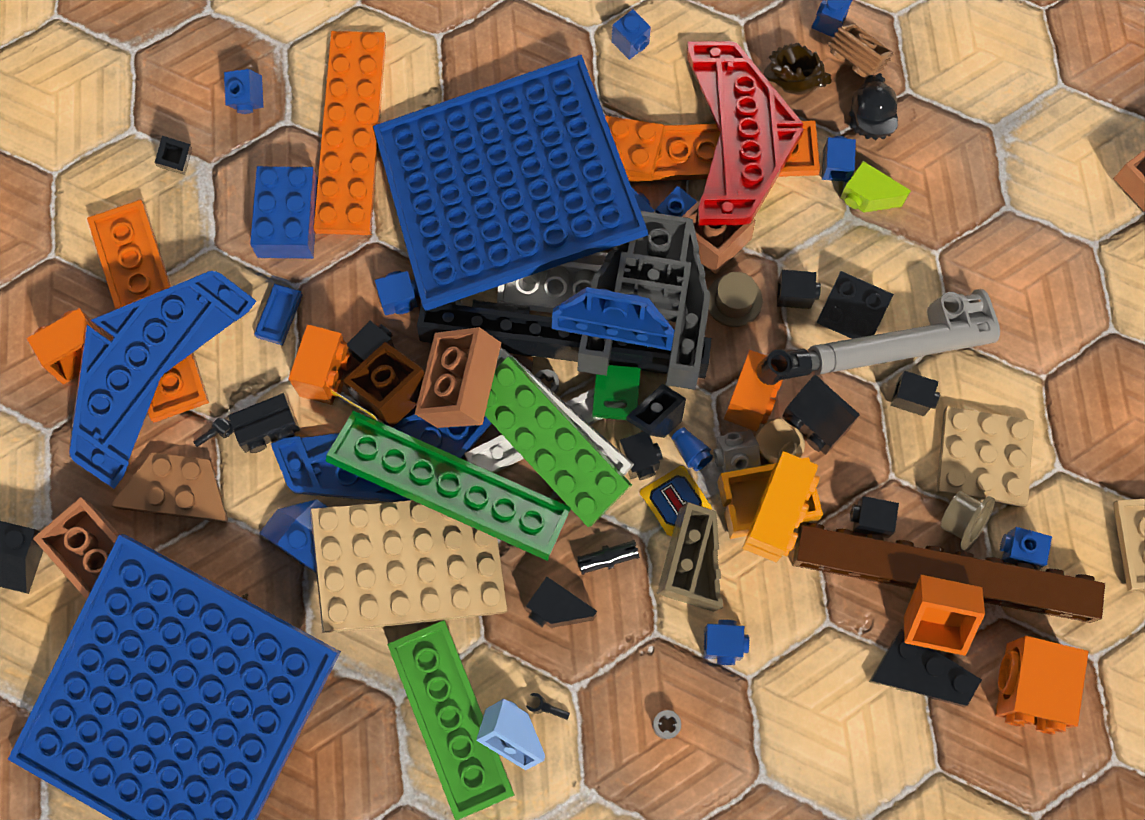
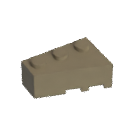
M689 502L679 508L657 590L658 595L713 612L723 608L719 580L721 579V570L718 565L717 511Z

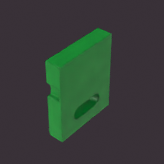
M609 365L607 376L596 374L592 417L626 420L627 415L638 406L641 368ZM605 402L625 403L627 407H626V408L606 407V406L604 405V403H605Z

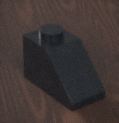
M661 384L627 415L626 420L650 436L665 438L682 422L686 398L668 386Z
M549 577L544 579L526 605V611L530 613L528 618L541 628L545 624L550 628L593 621L597 616V611Z

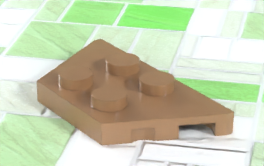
M152 452L112 503V507L115 509L228 523V516L221 499V491L215 478L214 466L207 459Z

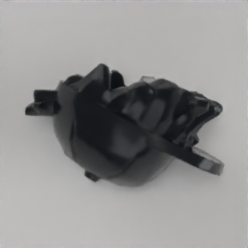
M881 73L874 77L869 75L866 78L864 84L855 92L852 98L851 111L849 112L851 117L850 128H854V132L859 133V135L864 134L866 139L872 137L875 141L878 138L885 139L886 136H891L898 127L897 97L894 90L884 83L885 78L882 77Z

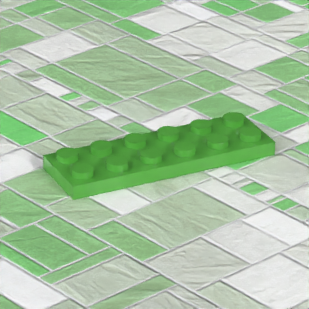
M508 356L497 367L493 377L485 417L587 527H591L632 484L513 357Z
M445 620L388 643V648L455 820H460L515 796L499 754L476 741L483 720V714Z

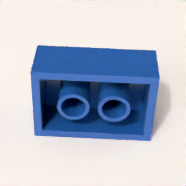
M257 166L250 245L257 258L314 259V218L318 178L313 167Z

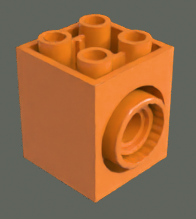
M1024 636L1007 643L998 675L999 696L995 716L1005 718V723L1013 726L1035 725L1036 731L1046 734H1055V731L1066 732L1068 728L1078 727L1089 651L1030 636Z

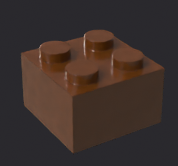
M384 342L351 372L343 382L357 403L384 424L393 428L417 405L425 373L421 367Z

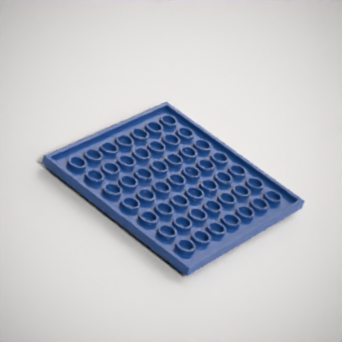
M582 54L373 126L420 299L425 311L648 236L647 227Z
M121 534L118 536L8 760L112 820H257L341 651L133 538Z

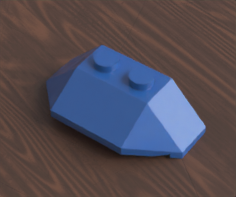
M586 287L554 307L552 312V329L669 351L672 348L675 330L649 298L636 294L628 295L612 292L608 289Z
M316 499L277 509L259 534L316 574L310 511L311 509L327 508L328 506Z

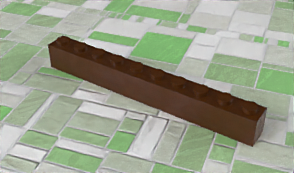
M807 523L806 526L802 525L797 532L798 537L792 565L795 567L910 589L916 588L920 575H926L982 587L984 603L1087 623H1093L1102 619L1105 583L1095 581V577L1090 575L1078 574L1072 577L1064 575V571L1059 569L1040 571L1035 570L1034 565L1028 563H1016L1015 566L1004 564L1003 559L996 557H986L985 560L974 558V554L964 551H957L955 554L946 553L942 547L938 546L914 547V543L907 540H896V543L884 541L883 536L867 534L866 537L856 536L854 531L849 529H836V532L825 530V526L817 523Z

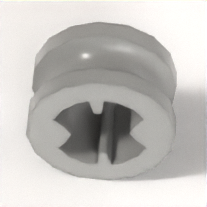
M544 369L535 374V377L540 381L543 378L547 381L553 380L550 390L555 394L559 390V379L554 371Z
M663 710L654 718L653 730L658 737L671 739L680 732L681 719L674 711ZM661 717L667 720L670 718L674 719L675 724L672 727H675V730L672 733L668 730L662 732L659 729V726L662 724L659 722Z

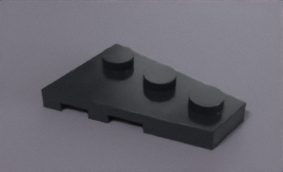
M901 629L896 634L869 682L966 707L982 679L934 649L906 644L904 641V630Z

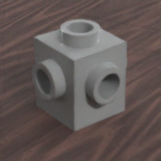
M751 430L730 432L724 436L716 437L718 449L713 450L716 466H721L724 473L761 466L759 444Z

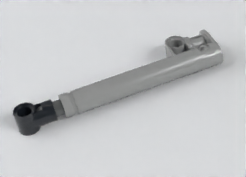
M977 289L971 295L966 296L955 292H947L928 307L929 326L810 346L808 351L806 349L787 352L784 350H774L758 364L756 372L759 380L764 384L774 385L780 380L810 375L811 371L815 375L987 345L996 343L999 340L1000 326L990 297L985 290ZM771 364H774L777 367L778 371L773 369Z

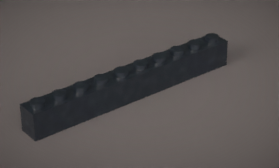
M421 302L417 330L419 340L422 342L432 343L434 334L438 332L480 327L500 341V349H505L508 353L578 362L582 334L552 329V317L455 304H445L425 311ZM704 337L698 378L705 379L712 338ZM613 340L609 365L641 368L642 371L668 374L671 351Z

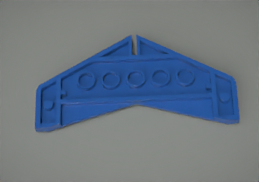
M208 271L90 320L112 336L113 339L109 341L86 325L69 445L70 458L76 464L115 489L124 477L129 464V458L160 378L164 373L226 327L248 313L256 303V300L221 273Z
M414 408L393 428L463 459L465 457L464 453L471 450L492 423L484 416L483 425L437 428L415 415L416 408ZM339 433L305 438L300 436L288 437L271 443L285 482L290 490L296 494L383 502L411 501L404 496L326 462V455Z

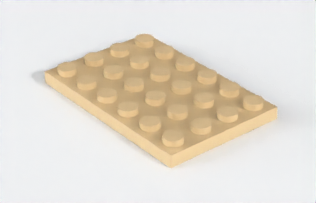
M413 500L311 509L322 633L504 614L507 612L497 538Z

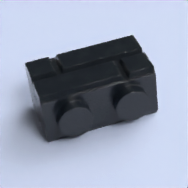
M284 393L228 415L238 444L245 453L248 451L250 453L261 452L267 448L266 444L275 440L294 437V433L300 431L291 405Z

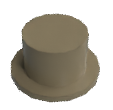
M737 271L725 274L717 278L708 289L710 292L708 311L713 319L722 325L733 328L746 326L753 322L761 311L763 303L761 290L753 278L746 273Z
M961 491L958 492L944 513L941 528L961 538V549L968 551L985 528L993 511L995 498L988 496L981 502Z

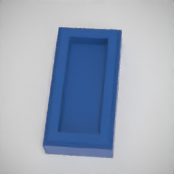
M274 283L254 333L255 337L283 346L303 296L302 292Z

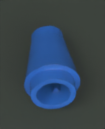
M685 427L680 428L673 434L671 439L674 441L688 468L699 471L713 459V455L710 453L711 448L687 431Z

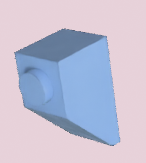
M505 699L486 708L476 741L524 770L544 761L545 754L528 713L518 708L515 703Z

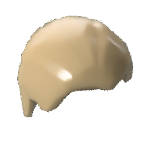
M781 417L770 419L756 432L755 439L759 444V453L770 464L776 463L783 451L799 458L803 455L805 441L797 427L790 425Z

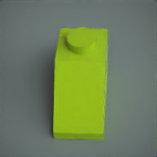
M863 161L846 184L840 198L849 207L859 209L865 213L902 207L911 190Z

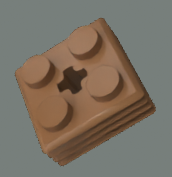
M856 24L838 28L835 37H831L832 41L828 42L829 47L832 48L831 54L841 61L847 59L854 65L852 69L862 77L884 70L887 62L891 61L890 57L894 56L893 51Z

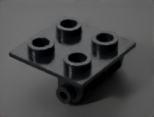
M840 271L816 323L851 339L875 335L894 294Z

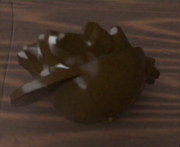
M791 43L784 45L783 48L779 47L777 51H772V55L769 56L771 63L765 68L763 73L768 81L779 83L784 92L795 95L808 94L817 87H825L826 84L832 82L831 74L825 72L824 64L817 52L812 54L811 50L806 46L802 47L800 43Z

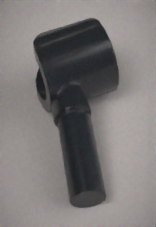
M218 418L213 422L212 428L193 442L198 447L217 434L227 438L234 430L229 420Z
M538 693L530 694L532 697L540 699V705L535 709L526 705L529 711L534 714L546 712L568 720L569 712L546 703L545 699Z

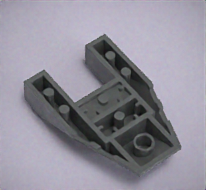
M641 211L648 230V236L613 247L605 257L598 273H595L593 276L591 288L608 289L612 292L628 295L636 294L649 298L667 321L676 322L666 385L696 390L710 292L707 289L705 271L700 260L699 245L693 220L691 218ZM582 334L577 371L607 376L613 340Z

